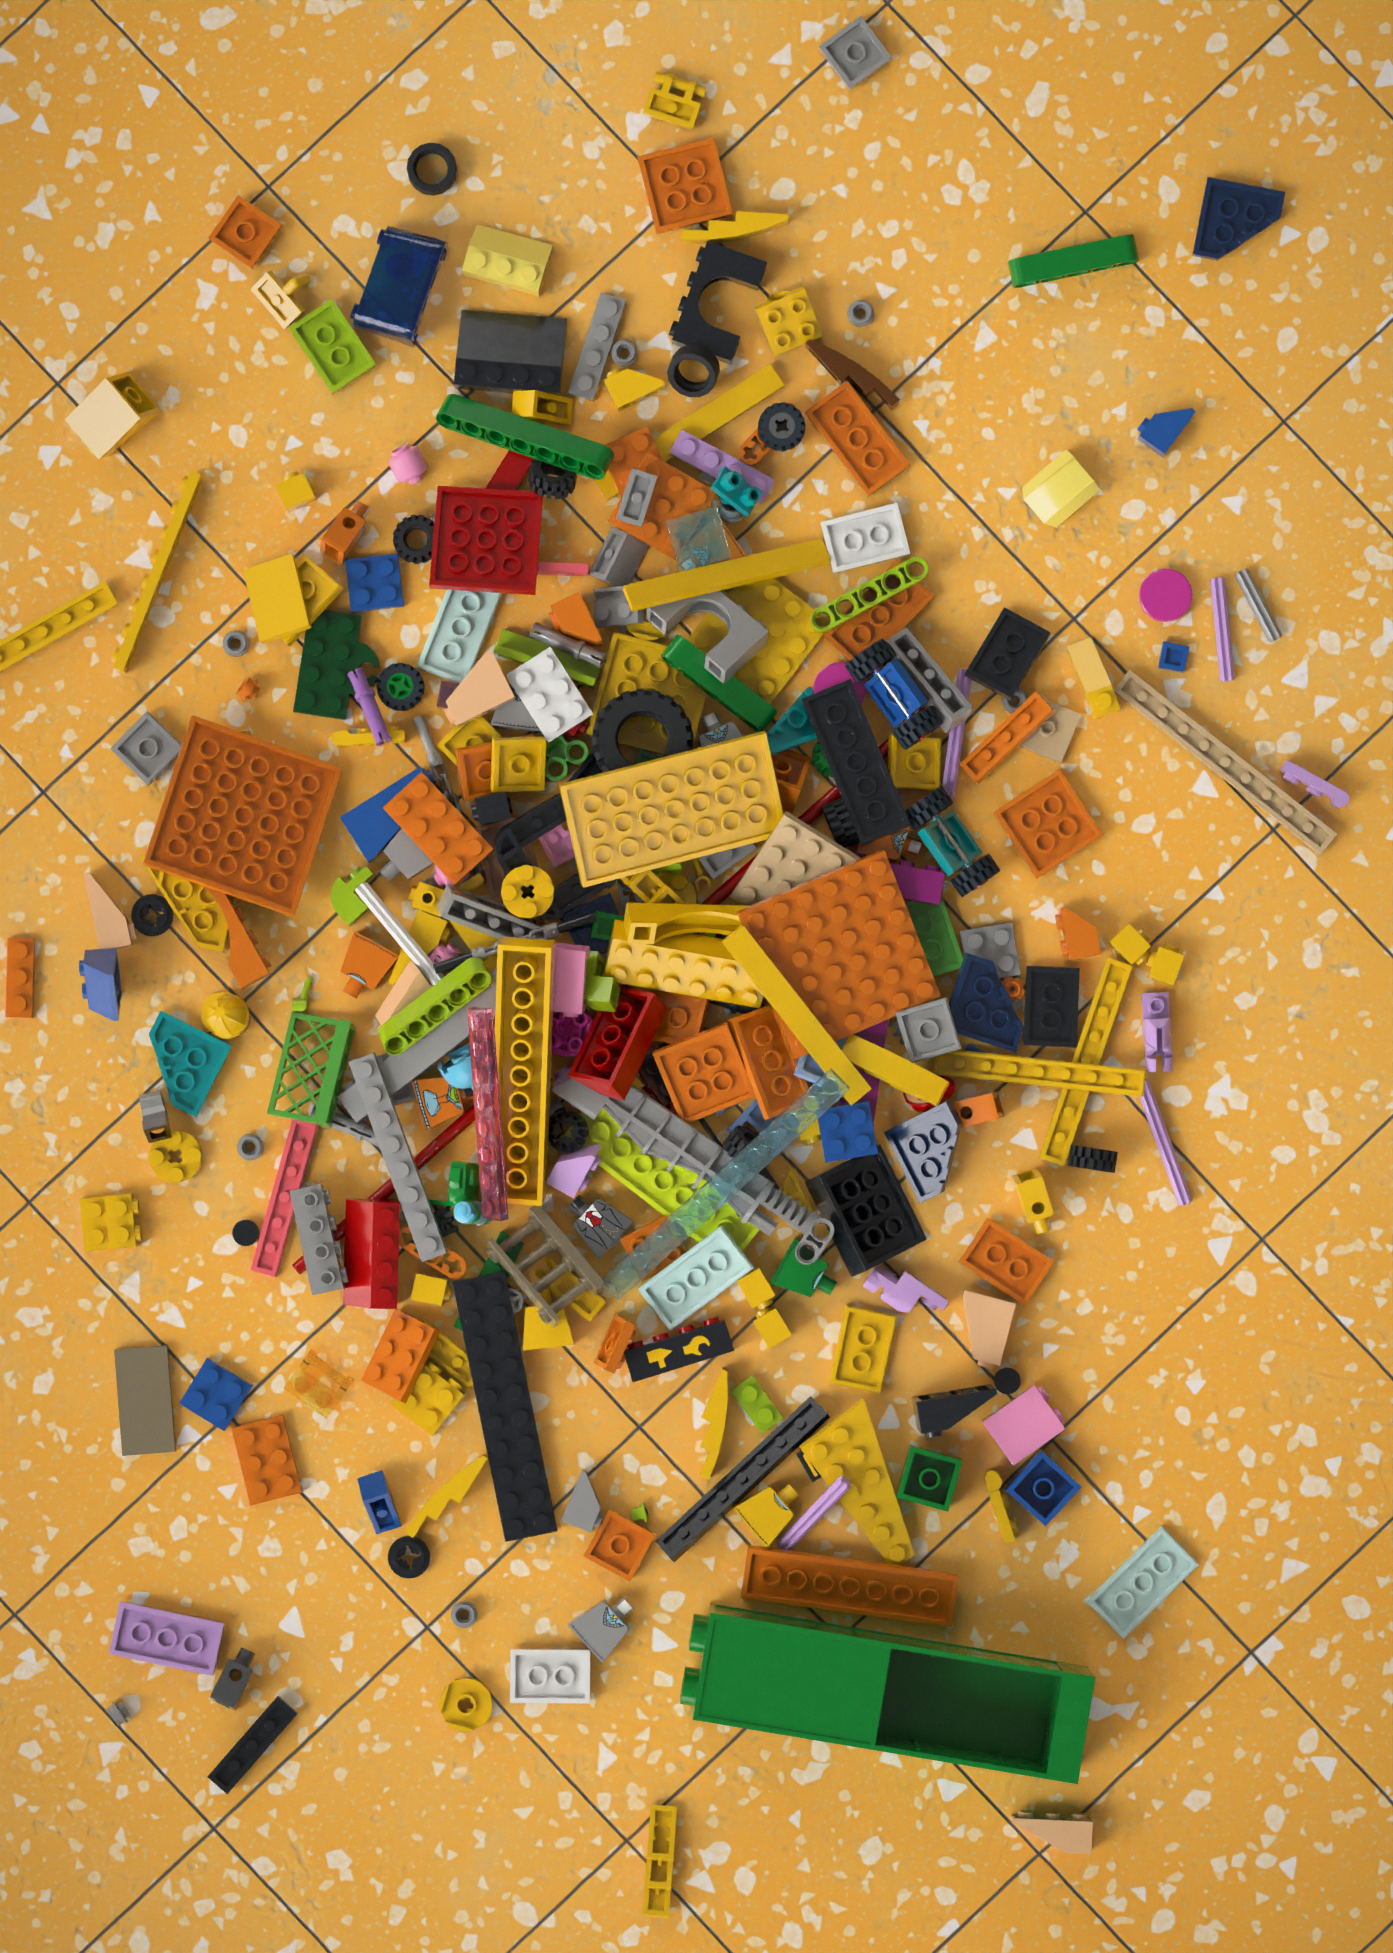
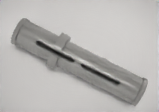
M538 622L532 627L536 631H530V638L573 655L575 660L580 661L582 659L599 668H602L605 664V661L600 659H607V652L589 646L584 640L577 641Z
M316 1105L312 1109L311 1117H314ZM335 1112L332 1128L354 1136L355 1140L359 1142L363 1140L379 1147L373 1128L368 1126V1122L356 1123L354 1119Z

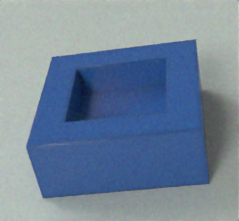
M1163 641L1158 668L1184 673L1189 646Z

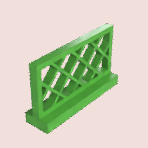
M297 1012L291 1013L267 1110L268 1115L317 1124L331 1129L338 1103L337 1097L340 1095L356 1029L351 1021L342 1019L338 1021ZM297 1019L308 1021L312 1028L300 1037L295 1031ZM327 1025L336 1027L334 1036L324 1042L318 1031ZM315 1033L321 1045L308 1052L302 1041ZM297 1044H300L306 1054L292 1062L288 1056L289 1051ZM325 1048L329 1055L328 1061L318 1067L312 1056ZM309 1059L315 1070L302 1078L296 1066ZM293 1069L300 1080L286 1088L282 1081L283 1075ZM319 1074L322 1079V1085L312 1093L305 1082ZM303 1084L309 1095L296 1103L289 1092ZM287 1094L293 1106L285 1111L276 1110L277 1100ZM311 1099L316 1105L314 1117L303 1115L299 1109L300 1106ZM294 1110H297V1112H298L299 1114L291 1113V1112H293Z

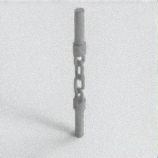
M423 715L415 717L413 720L427 752L426 758L435 778L439 781L444 796L447 799L453 797L456 809L461 813L458 799L448 781L443 759L435 747ZM441 767L443 774L438 775L436 768ZM443 781H445L448 791H446ZM482 863L473 869L475 874L485 871Z

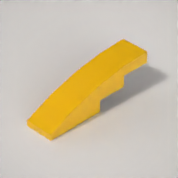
M736 211L735 222L709 220L708 231L682 229L681 244H706L707 241L722 243L757 236L787 225L789 214Z
M651 870L619 878L645 903L686 904Z
M855 1035L848 1037L842 1049V1052L853 1066L863 1069L867 1074L889 1083L900 1091L935 1106L939 1105L950 1084L947 1080Z
M723 1368L701 1416L702 1419L710 1422L700 1447L709 1450L700 1472V1476L710 1480L719 1455L726 1423L728 1379L727 1370Z
M483 1454L443 1484L420 1509L404 1533L414 1538L427 1515L437 1521L450 1498L460 1504L488 1456Z
M651 1804L642 1916L669 1918L677 1806Z

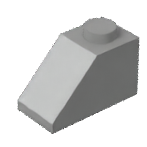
M582 1470L561 1521L591 1533L593 1527L598 1529L604 1514L599 1512L601 1509L600 1502L587 1472Z

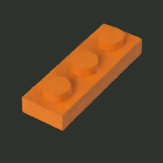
M8 938L5 1017L33 1018L35 938Z

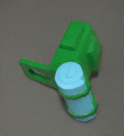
M451 1161L448 1201L429 1199L430 1204L453 1206L454 1217L458 1222L465 1225H486L494 1219L490 1205L481 1201L480 1187L484 1185V1174L481 1170V1165L466 1161Z

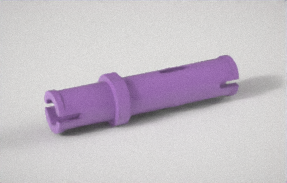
M357 668L355 669L356 674L353 671L347 674L356 693L354 697L361 705L376 746L385 745L383 739L386 740V743H389L392 737L374 698L376 694L373 688H370L364 669Z

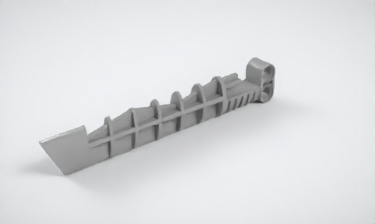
M569 1079L553 1088L554 1093L593 1120L604 1108L621 1127L616 1135L620 1137L625 1131L642 1149L641 1153L644 1155L648 1153L670 1162L667 1171L670 1172L674 1165L699 1174V1177L692 1186L693 1189H696L704 1177L722 1197L717 1205L720 1207L726 1201L742 1218V1223L746 1224L748 1221L768 1236L771 1235L778 1223L757 1209L760 1204L804 1235L795 1249V1257L799 1263L804 1265L814 1263L833 1237L834 1226L829 1220L815 1211L812 1213L807 1211V1205L804 1207L798 1205V1199L794 1202L790 1199L791 1194L785 1196L782 1193V1188L779 1191L775 1189V1183L759 1172L754 1173L753 1171H748L746 1167L742 1168L739 1162L736 1163L733 1161V1157H729L728 1151H725L723 1147L635 1086L631 1085L625 1101L601 1095L573 1079ZM824 1223L829 1227L830 1233L826 1238H819L815 1235L814 1229L817 1224ZM804 1245L811 1246L815 1251L814 1257L810 1260H804L800 1257L799 1250Z

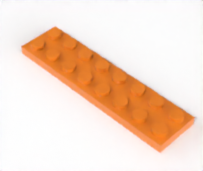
M748 1545L741 1598L952 1627L959 1574Z

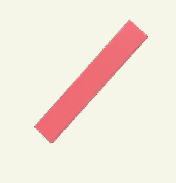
M292 1120L251 1271L277 1277L294 1216L290 1191L302 1187L319 1126L317 1124Z

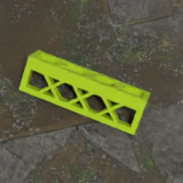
M502 629L498 643L493 650L494 655L524 664L551 647L573 682L592 689L595 688L601 668L582 659L580 661L575 660L573 655L545 643Z

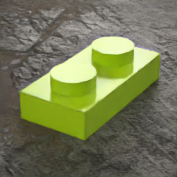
M753 1375L731 1390L761 1434L783 1419Z

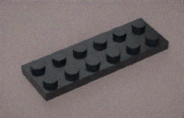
M851 679L802 698L801 701L841 798L850 815L861 846L910 827V821Z

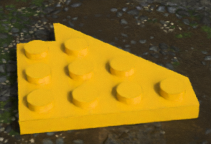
M140 854V855H139V858H140V860L142 861V863H143L145 854ZM145 866L196 947L224 953L228 925L214 897L202 885ZM236 897L230 898V901H231V903H232L233 906H234L235 898H236Z

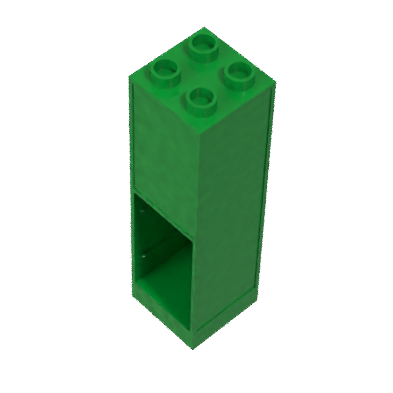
M710 1603L708 1616L693 1615L689 1651L701 1652L702 1655L699 1669L685 1666L680 1694V1704L693 1706V1720L1078 1784L1095 1683V1676L1087 1666Z

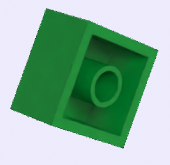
M910 1444L896 1497L948 1512L963 1460Z

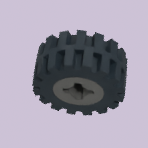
M785 402L774 403L770 407L768 406L758 421L760 439L764 442L765 446L774 451L785 452L795 448L801 442L805 433V420L800 410L795 408L794 405H789Z

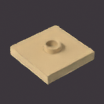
M1044 699L1056 712L1033 732L1020 747L1061 764L1081 714Z

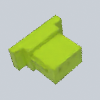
M641 1503V1507L630 1510L633 1521L643 1519L645 1522L649 1521L645 1503Z

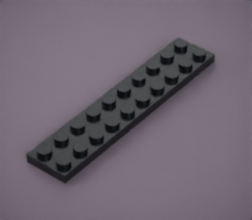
M505 1271L452 1281L505 1542L557 1532Z

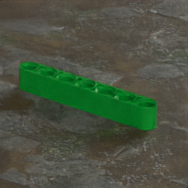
M456 394L446 396L435 417L438 424L446 429L596 480L604 478L614 459V452L603 444Z

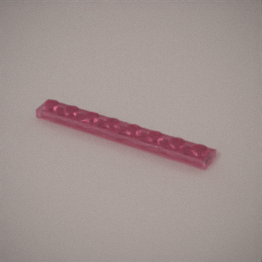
M471 1007L467 1008L482 1216L483 1219L504 1221L508 1220L493 1008Z

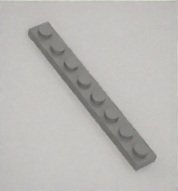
M375 1052L350 1061L351 1071L421 1261L424 1262L448 1253Z

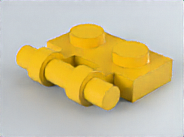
M656 72L654 82L663 84L661 90L651 87L643 114L693 130L701 103L692 101L694 95L704 98L707 88L697 85L698 82L693 80L688 82L676 78L675 74L669 72L667 74ZM671 87L685 91L684 98L670 94Z

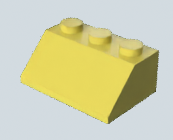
M477 224L468 246L462 273L466 277L540 296L553 245Z

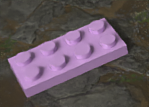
M120 1601L109 1654L213 1676L225 1623Z

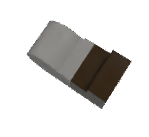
M161 1090L139 1095L143 1117V1131L148 1143L172 1138L168 1113ZM164 1128V1130L161 1133L151 1132L154 1130Z

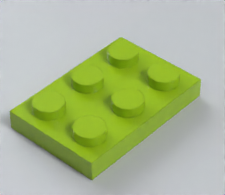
M330 299L288 327L332 394H335L377 366L333 299Z

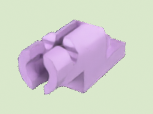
M1169 992L1141 993L1146 1072H1156L1155 1056H1161L1163 1072H1173Z
M877 1265L862 1285L872 1293L878 1288L883 1287L880 1299L900 1312L909 1313L920 1296L924 1297L922 1302L934 1311L938 1307L944 1310L949 1303L945 1297L905 1270L897 1279V1274L882 1269Z

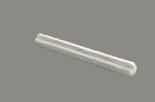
M367 882L361 883L355 889L356 893L431 984L434 985L445 977L442 973L436 974L433 966L434 963Z

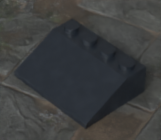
M462 310L454 375L455 389L513 394V391L537 390L560 396L567 318Z
M880 1144L877 1145L878 1154L851 1158L805 1181L820 1215L829 1220L834 1226L832 1239L851 1277L863 1273L927 1240Z
M991 1384L912 1397L917 1429L921 1434H925L927 1438L942 1436L943 1430L950 1429L997 1394L996 1388Z

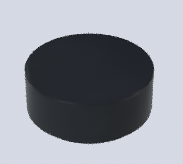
M251 1220L237 1222L232 1230L233 1239L241 1246L253 1245L259 1238L257 1224Z
M1009 1367L999 1369L994 1376V1385L1003 1394L1014 1393L1018 1390L1021 1383L1018 1372Z

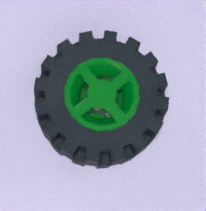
M393 663L384 668L379 675L377 693L380 700L388 708L395 711H407L414 708L421 701L424 695V681L419 671L413 666L404 663Z

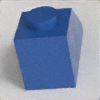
M1191 408L1154 414L1151 420L1146 417L1137 429L1140 432L1137 440L1163 457L1196 411Z
M383 1470L357 1478L362 1501L376 1534L401 1527V1521Z

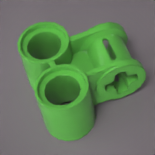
M563 735L546 744V758H548V761L545 763V775L552 782H561L568 775L567 763L575 766L582 765L589 756L586 744L579 740L567 743ZM574 746H580L584 749V756L579 760H574L569 756L570 749ZM551 764H562L564 767L562 775L558 777L552 776L549 773Z

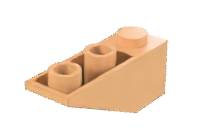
M1018 1811L1017 1815H1011L1013 1823L1065 1853L1092 1854L1093 1821L1091 1818H1087V1814L1071 1813V1817H1060L1058 1812H1044V1816H1033L1034 1812Z

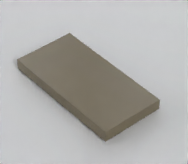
M168 1345L115 1349L122 1456L175 1452L176 1444Z

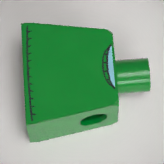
M794 1238L770 1283L808 1297L812 1296L816 1288L830 1295L837 1281L824 1274L828 1264L820 1257L810 1265L799 1263L795 1257V1249L800 1241ZM805 1245L799 1250L800 1257L804 1260H810L815 1255Z

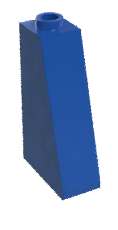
M421 766L340 817L368 863L373 862L401 829L383 807L421 772L433 784L437 783L429 769L423 771Z

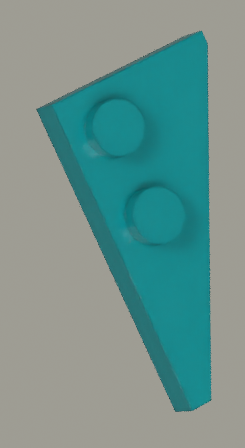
M808 687L766 733L771 756L817 740L801 701L802 698L814 694L811 687Z

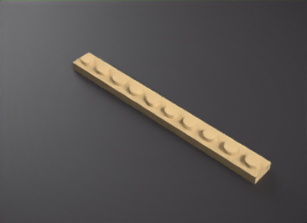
M1130 669L1113 689L1115 694L1319 855L1323 853L1337 835L1336 832Z

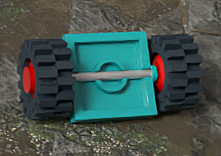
M940 786L920 798L905 812L914 830L928 821L931 822V824L920 830L918 835L947 876L961 867L963 869L966 868L950 880L960 896L964 897L974 889L976 890L989 881L988 879L1001 870L989 853L975 863L972 862L973 859L983 852L953 809L942 817L938 815L954 803L944 788Z

